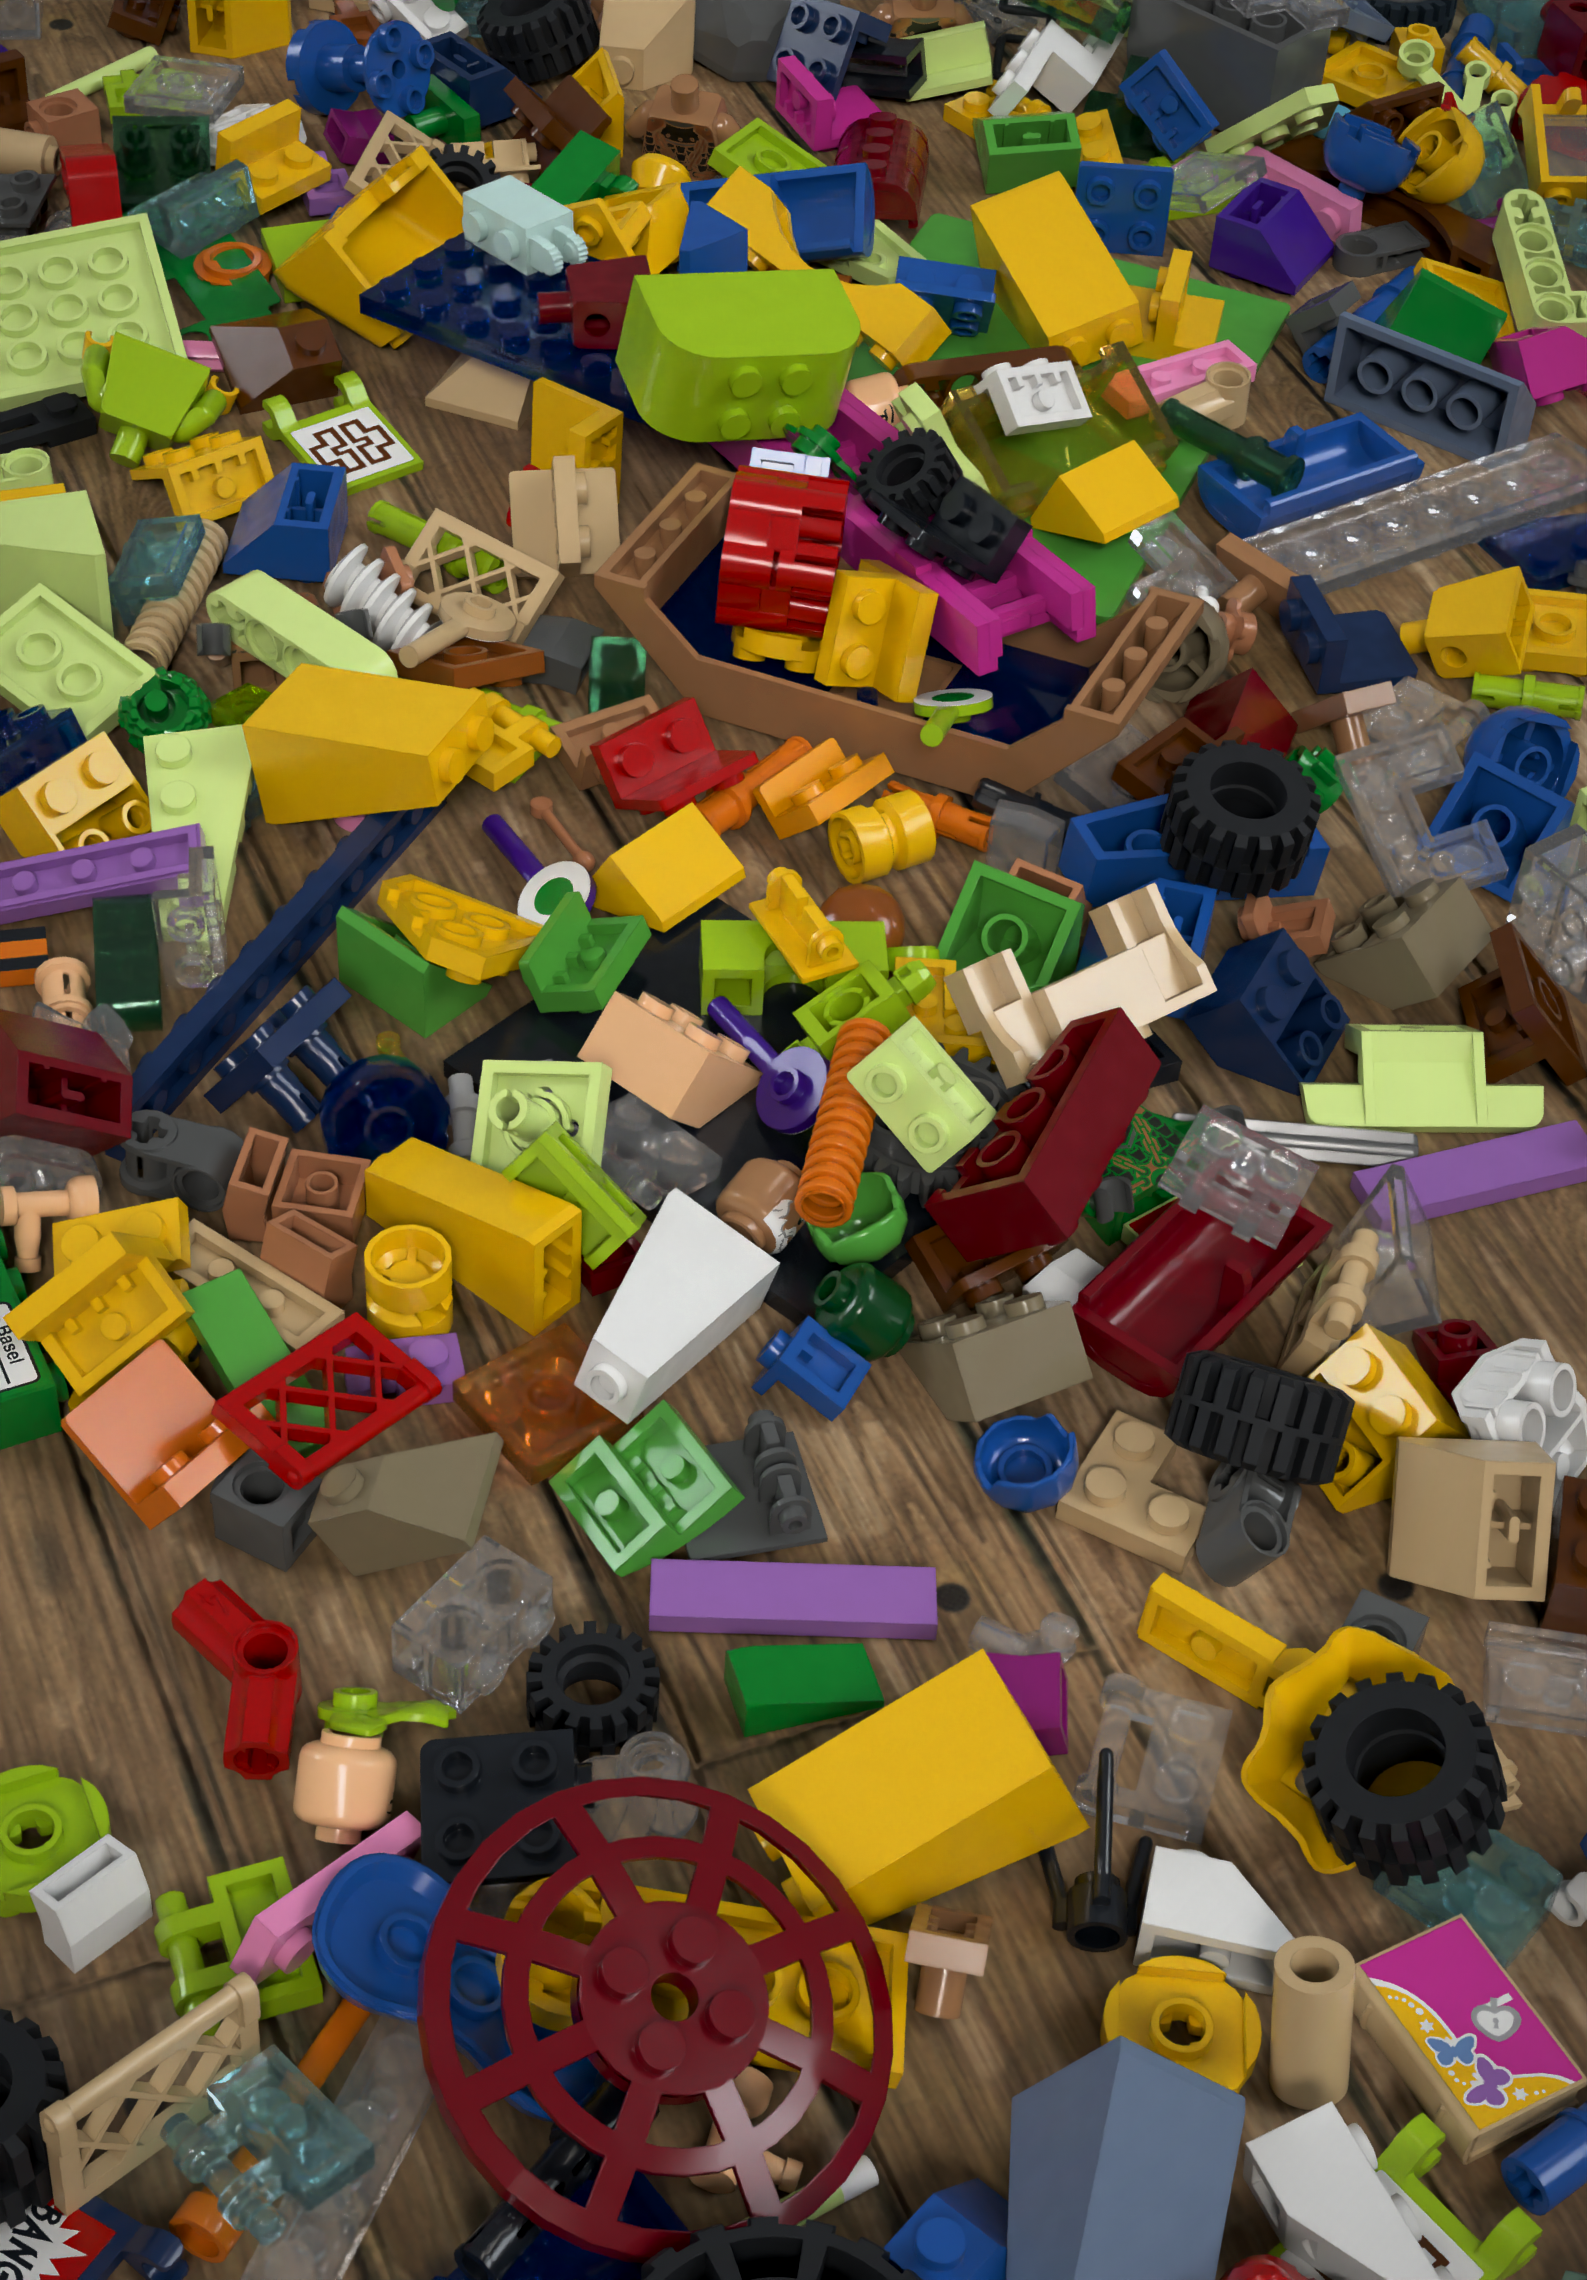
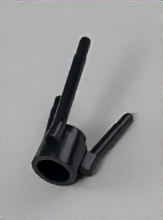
M1103 1748L1099 1752L1094 1871L1078 1875L1074 1880V1886L1067 1892L1054 1845L1038 1852L1052 1901V1928L1057 1931H1066L1067 1941L1073 1947L1088 1952L1117 1950L1125 1945L1128 1937L1137 1934V1909L1153 1847V1841L1150 1837L1143 1836L1139 1839L1124 1890L1120 1886L1119 1878L1111 1874L1114 1753L1110 1748Z

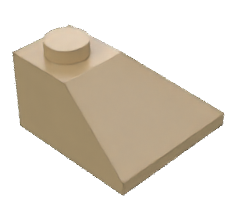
M604 0L599 49L603 47L609 53L621 89L644 91L667 83L677 75L693 73L696 0Z
M512 315L466 347L427 394L425 406L519 430L532 413L533 382L541 377L555 382V370L558 368L559 327L548 324L539 325V321L535 318Z

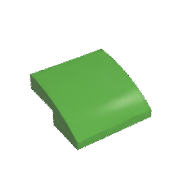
M665 1399L657 1404L614 1445L598 1435L548 1481L613 1572L620 1577L650 1565L651 1558L662 1559L684 1546L719 1521L745 1499L744 1495L684 1418Z

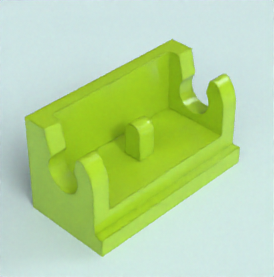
M557 1121L548 1127L501 1172L509 1182L515 1179L570 1202L582 1210L581 1254L586 1264L592 1270L596 1269L628 1238L636 1233L647 1218Z

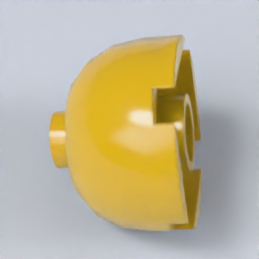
M1440 107L1428 110L1418 116L1402 132L1397 140L1402 144L1404 138L1407 137L1421 149L1413 170L1406 181L1398 187L1407 196L1428 204H1447L1464 195L1478 179L1485 161L1483 139L1472 122L1459 109L1451 107L1452 110L1446 112Z

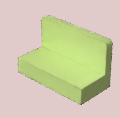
M984 20L900 38L914 39L922 37L924 38L927 81L910 100L905 99L906 102L993 84V60Z

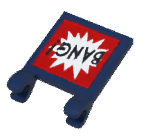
M97 2196L93 2197L68 2217L54 2205V2199L52 2198L43 2209L33 2204L25 2210L27 2220L10 2229L7 2222L0 2224V2280H107L123 2260L146 2280H183L189 2271L187 2262L181 2259L184 2247L178 2237L164 2229L141 2224Z

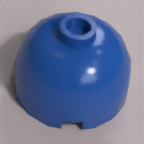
M1336 112L1327 130L1323 144L1324 162L1329 173L1341 181L1338 186L1339 191L1353 198L1363 200L1366 192L1381 195L1394 191L1404 183L1415 166L1421 152L1420 147L1407 137L1404 138L1402 145L1394 142L1395 137L1391 135L1393 130L1349 113H1345L1343 118L1339 112Z
M1528 705L1508 706L1487 715L1473 729L1465 745L1462 765L1464 769L1472 754L1476 751L1565 798L1577 775L1580 752L1578 744L1571 741L1568 729L1572 728L1567 721L1538 707Z

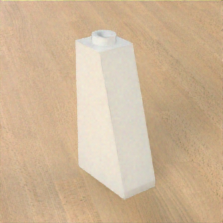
M675 1187L668 1193L594 1334L574 1385L623 1422L629 1424L760 1309L780 1262Z

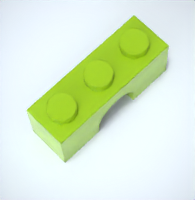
M701 920L699 949L701 1015H709L707 1008L710 1002L716 997L724 996L742 1015L762 1016L763 997L769 988L781 983L802 984L758 920ZM829 921L832 926L837 927L842 932L844 943L859 962V966L870 959L885 979L888 980L889 965L884 921ZM853 970L803 985L811 987L820 994Z

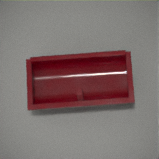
M875 112L870 114L869 118L858 119L848 125L841 135L834 166L866 162L873 182L875 219L908 220V228L916 229L918 227L930 156L928 139L922 129L911 121L897 118L896 114L890 112Z
M1220 1158L1079 1292L1078 1301L1072 1306L1086 1355L1113 1376L1148 1396L1164 1398L1173 1394L1178 1385L1186 1353L1198 1350L1214 1351L1219 1345H1222L1233 1334L1235 1329L1267 1297L1271 1296L1281 1286L1282 1282L1314 1250L1318 1249L1328 1239L1333 1230V1225L1227 1160Z

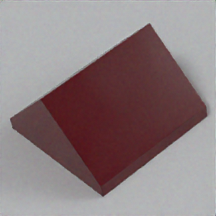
M1253 667L1190 700L1184 714L1186 719L1214 740H1217L1237 726L1245 732L1240 745H1247V741L1260 743V748L1269 751L1274 748L1284 753L1283 758L1289 754L1298 728L1297 722Z

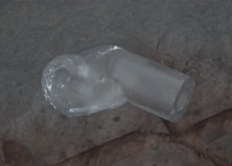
M1052 1612L1044 1617L1040 1624V1630L1020 1633L983 1615L972 1630L968 1647L975 1651L983 1648L985 1652L1019 1656L1060 1652L1064 1664L1077 1650L1074 1641L1077 1639L1080 1630L1077 1622L1072 1617L1059 1612Z

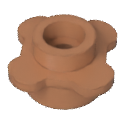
M1230 598L1226 604L1225 612H1218L1225 623L1230 642L1228 662L1232 659L1233 654L1245 655L1248 653L1257 635L1256 616L1253 613L1242 611V603L1238 598Z

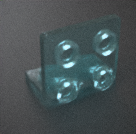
M237 159L210 174L199 172L126 213L127 216L147 212L155 242L181 260L187 256L197 254L203 247L227 234L238 231L243 225L260 216L248 166Z

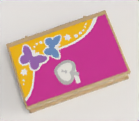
M1462 1913L1355 1964L1353 2012L1359 2019L1360 2027L1367 2030L1431 2121L1446 2134L1445 2140L1463 2165H1467L1554 2121L1555 2116L1564 2108L1573 2107L1577 2109L1579 2102L1575 2097L1578 2090L1586 2087L1587 2077Z

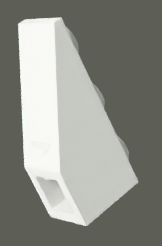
M1332 2101L1245 2144L1243 2178L1283 2247L1332 2280H1455L1444 2266L1440 2265L1436 2268L1432 2266L1418 2243L1422 2235L1411 2207L1399 2193L1392 2196L1388 2194L1374 2171L1378 2168V2162L1368 2137L1358 2124L1352 2123L1347 2126Z

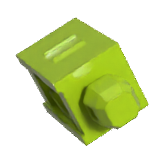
M869 959L793 1012L794 1017L807 1037L800 1042L798 1039L795 1040L785 1050L805 1046L816 1050L831 1061L840 1027L846 1021L854 1018H870L879 1021L893 1034L911 1018L906 1007L912 1003L917 1005L931 993L937 983L921 960L905 964L892 972L893 977L886 980Z

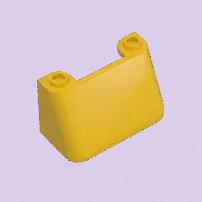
M420 145L356 194L285 260L273 274L286 290L380 348L389 343L393 349H396L417 331L412 325L418 317L415 312L448 279L458 272L464 278L468 277L485 263V257L482 254L483 249L464 238L462 227L463 197L425 148Z

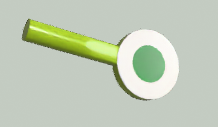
M960 688L937 690L916 696L913 699L914 713L919 716L930 717L920 732L921 741L929 747L938 746L953 724L968 722L971 720V715L991 710L993 708V694L982 689Z

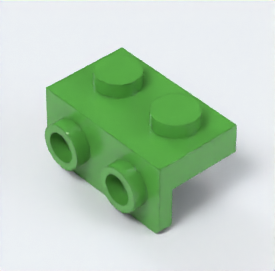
M578 891L567 892L519 960V969L523 981L529 988L540 1013L569 1011L591 1013L603 1010L652 934L643 915L591 918L581 893Z

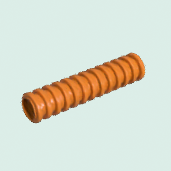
M870 1018L848 1020L839 1029L812 1136L809 1141V1148L802 1168V1175L794 1199L795 1210L800 1217L809 1224L821 1228L838 1227L850 1220L858 1194L857 1189L861 1181L871 1133L875 1124L874 1120L877 1113L847 1079V1073L892 1035L885 1025Z

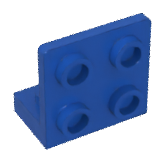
M1165 48L1155 54L1118 86L1125 95L1124 99L1127 107L1133 114L1143 119L1152 132V139L1157 148L1164 154L1169 155L1172 161H1175L1212 136L1211 131L1220 125Z
M1081 161L1078 168L1075 196L1109 253L1163 257L1174 182V169L1160 166Z
M899 256L895 283H901L934 307L952 331V334L973 337L978 335V332L987 333L996 300V294L993 292L997 270Z

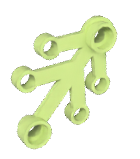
M1410 39L1400 46L1397 59V68L1402 77L1408 81H1419L1422 86L1438 81L1444 84L1441 104H1443L1445 92H1452L1458 109L1467 115L1468 119L1482 136L1485 149L1483 168L1497 171L1511 166L1516 159L1518 149L1514 136L1508 131L1510 119L1515 115L1518 104L1517 95L1507 89L1497 90L1492 94L1489 113L1493 118L1491 126L1487 128L1478 118L1483 90L1489 85L1491 67L1481 60L1471 61L1465 66L1462 79L1465 92L1462 101L1433 69L1435 56L1433 46L1422 39ZM1476 74L1482 77H1474L1472 75ZM1503 103V104H1506V105H1508V106H1507V107H1503V106H1500V105H1498V104Z

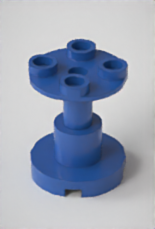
M336 20L310 21L309 23L311 24L306 29H298L291 38L286 55L288 81H295L299 95H294L297 103L307 112L315 115H329L331 108L348 110L357 99L359 92L367 90L374 106L383 114L389 110L398 117H404L409 114H418L424 109L425 96L430 82V67L434 63L435 52L431 42L423 40L420 33L409 23L392 20L381 24L370 36L366 47L358 44L352 31L346 25Z

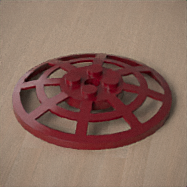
M643 1776L595 1780L555 1792L517 1812L480 1844L449 1885L430 1925L419 1968L417 2025L424 2069L441 2116L466 2158L500 2197L540 2228L583 2250L625 2262L644 2264L652 2256L667 2247H673L676 2252H679L690 2245L691 2233L699 2231L649 2229L617 2221L635 2171L655 2176L687 2178L717 2174L732 2168L749 2218L778 2216L779 2224L798 2225L811 2216L846 2181L872 2139L887 2098L893 2060L892 2005L883 1964L863 1916L836 1875L796 1835L771 1816L739 1799L690 1782ZM639 1796L680 1801L708 1810L701 1843L689 1839L664 1836L623 1838L608 1843L583 1806L604 1799ZM552 1819L577 1857L565 1863L540 1886L523 1909L517 1923L468 1910L478 1887L503 1854L534 1828ZM739 1824L756 1832L793 1860L823 1893L834 1913L804 1923L796 1908L773 1883L747 1863L733 1857L732 1853ZM657 1859L694 1865L695 1869L686 1902L656 1901L644 1903L622 1864ZM590 1877L614 1916L598 1932L589 1945L542 1930L546 1920L559 1902L581 1882ZM726 1879L736 1883L758 1900L778 1922L783 1932L748 1945L732 1926L716 1916ZM849 1942L852 1943L864 1973L873 2015L874 2051L870 2072L831 2050L834 2034L833 1998L826 1966L820 1953ZM456 1943L505 1955L501 1974V2011L506 2040L512 2055L467 2078L456 2051L450 2013L451 1964ZM797 1962L800 1963L803 1970L809 1997V2037L768 2018L769 1997L764 1976ZM531 1963L573 1977L570 1991V2010L573 2025L540 2041L537 2040L533 2029L529 2005V1971ZM659 1983H667L681 1990L688 2002L689 2012L687 2019L671 2021L662 2017L652 2004V1986ZM759 2051L798 2070L799 2073L782 2103L763 2122L753 2127L733 2080L750 2064ZM587 2057L605 2079L626 2094L614 2129L602 2124L580 2107L558 2082L554 2073ZM821 2083L859 2104L860 2109L853 2127L831 2161L802 2190L780 2203L763 2152L776 2145L800 2121L817 2095ZM528 2087L535 2101L562 2131L588 2151L602 2157L603 2160L585 2208L561 2196L526 2169L495 2134L482 2109ZM705 2100L722 2140L721 2143L693 2148L664 2147L646 2143L658 2104L683 2105ZM747 2219L724 2226V2229L726 2231L747 2226Z

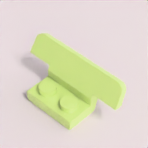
M1345 1024L1344 1048L1358 1054V1083L1299 1082L1304 1118L1306 1123L1401 1132L1521 1133L1534 1130L1544 1115V1086L1540 1084H1486L1484 1035L1482 1031L1467 1025Z

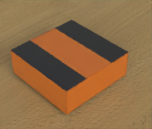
M45 926L0 930V988L34 985V974L37 968L44 961L49 960Z

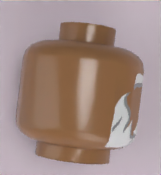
M756 1158L747 1161L717 1197V1217L767 1254L780 1253L806 1223L795 1210L794 1204L802 1171L786 1160L775 1161L768 1158Z

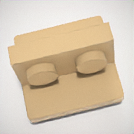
M575 455L553 456L551 470H526L509 473L513 548L559 571L564 577L594 576L598 569L620 546L615 469L612 467L575 468ZM524 572L516 574L518 579L533 578Z

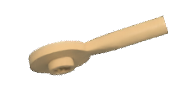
M471 592L449 593L441 599L438 609V616L443 624L402 647L399 651V660L405 667L414 668L464 637L485 642L504 641L512 636L516 617L508 607L488 596Z

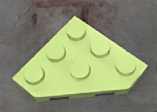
M1334 83L1304 87L1205 140L1204 144L1209 159L1229 156L1230 162L1244 159L1245 153L1257 145L1271 152L1274 148L1292 139L1312 135L1328 127L1339 103Z

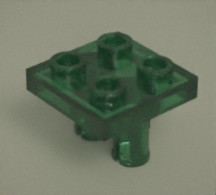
M112 116L113 151L116 156L122 213L136 208H141L144 213L161 211V213H212L209 116Z

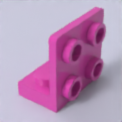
M795 55L778 58L775 108L813 151L829 152L839 147L841 135L848 125L858 119L869 118V115L872 113L882 112L857 85L841 87L835 101L832 94L828 93L817 81L813 73L808 71Z

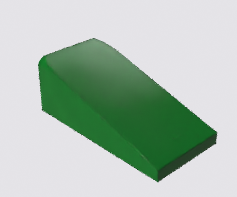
M863 1643L746 1646L726 1650L724 1682L744 1737L884 1707L885 1700Z

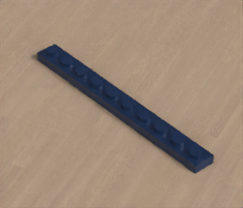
M447 796L436 807L366 814L365 819L349 836L346 835L340 839L334 853L318 870L315 869L309 873L303 887L287 904L281 905L275 911L271 922L255 940H249L243 946L239 957L226 972L211 981L205 995L188 1013L178 1017L171 1032L154 1051L147 1052L141 1058L136 1071L132 1074V1113L148 1109L161 1111L170 1116L336 929V915L341 906L354 909L447 804ZM119 1144L105 1150V1155L122 1162L125 1158V1149Z

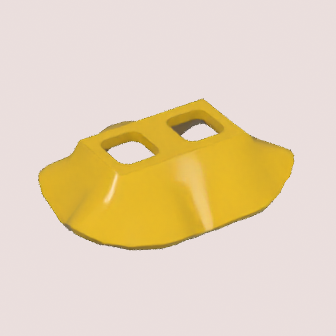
M1345 1626L1335 1630L1320 1650L1303 1663L1279 1676L1269 1685L1264 1699L1263 1725L1255 1748L1250 1752L1241 1769V1781L1246 1791L1259 1806L1273 1815L1298 1841L1308 1863L1315 1871L1323 1874H1336L1348 1871L1357 1865L1354 1861L1347 1866L1336 1855L1332 1843H1328L1310 1798L1301 1793L1295 1784L1297 1775L1305 1765L1302 1758L1304 1741L1314 1740L1310 1726L1317 1714L1329 1717L1332 1712L1328 1702L1341 1692L1349 1698L1357 1693L1354 1683L1369 1677L1372 1685L1386 1683V1673L1403 1672L1406 1682H1414L1418 1673L1435 1676L1439 1690L1448 1683L1454 1685L1447 1673L1415 1652L1387 1639L1375 1631L1354 1626ZM1423 1761L1400 1763L1381 1773L1371 1784L1368 1791L1382 1796L1408 1795L1428 1785L1437 1776L1442 1767Z

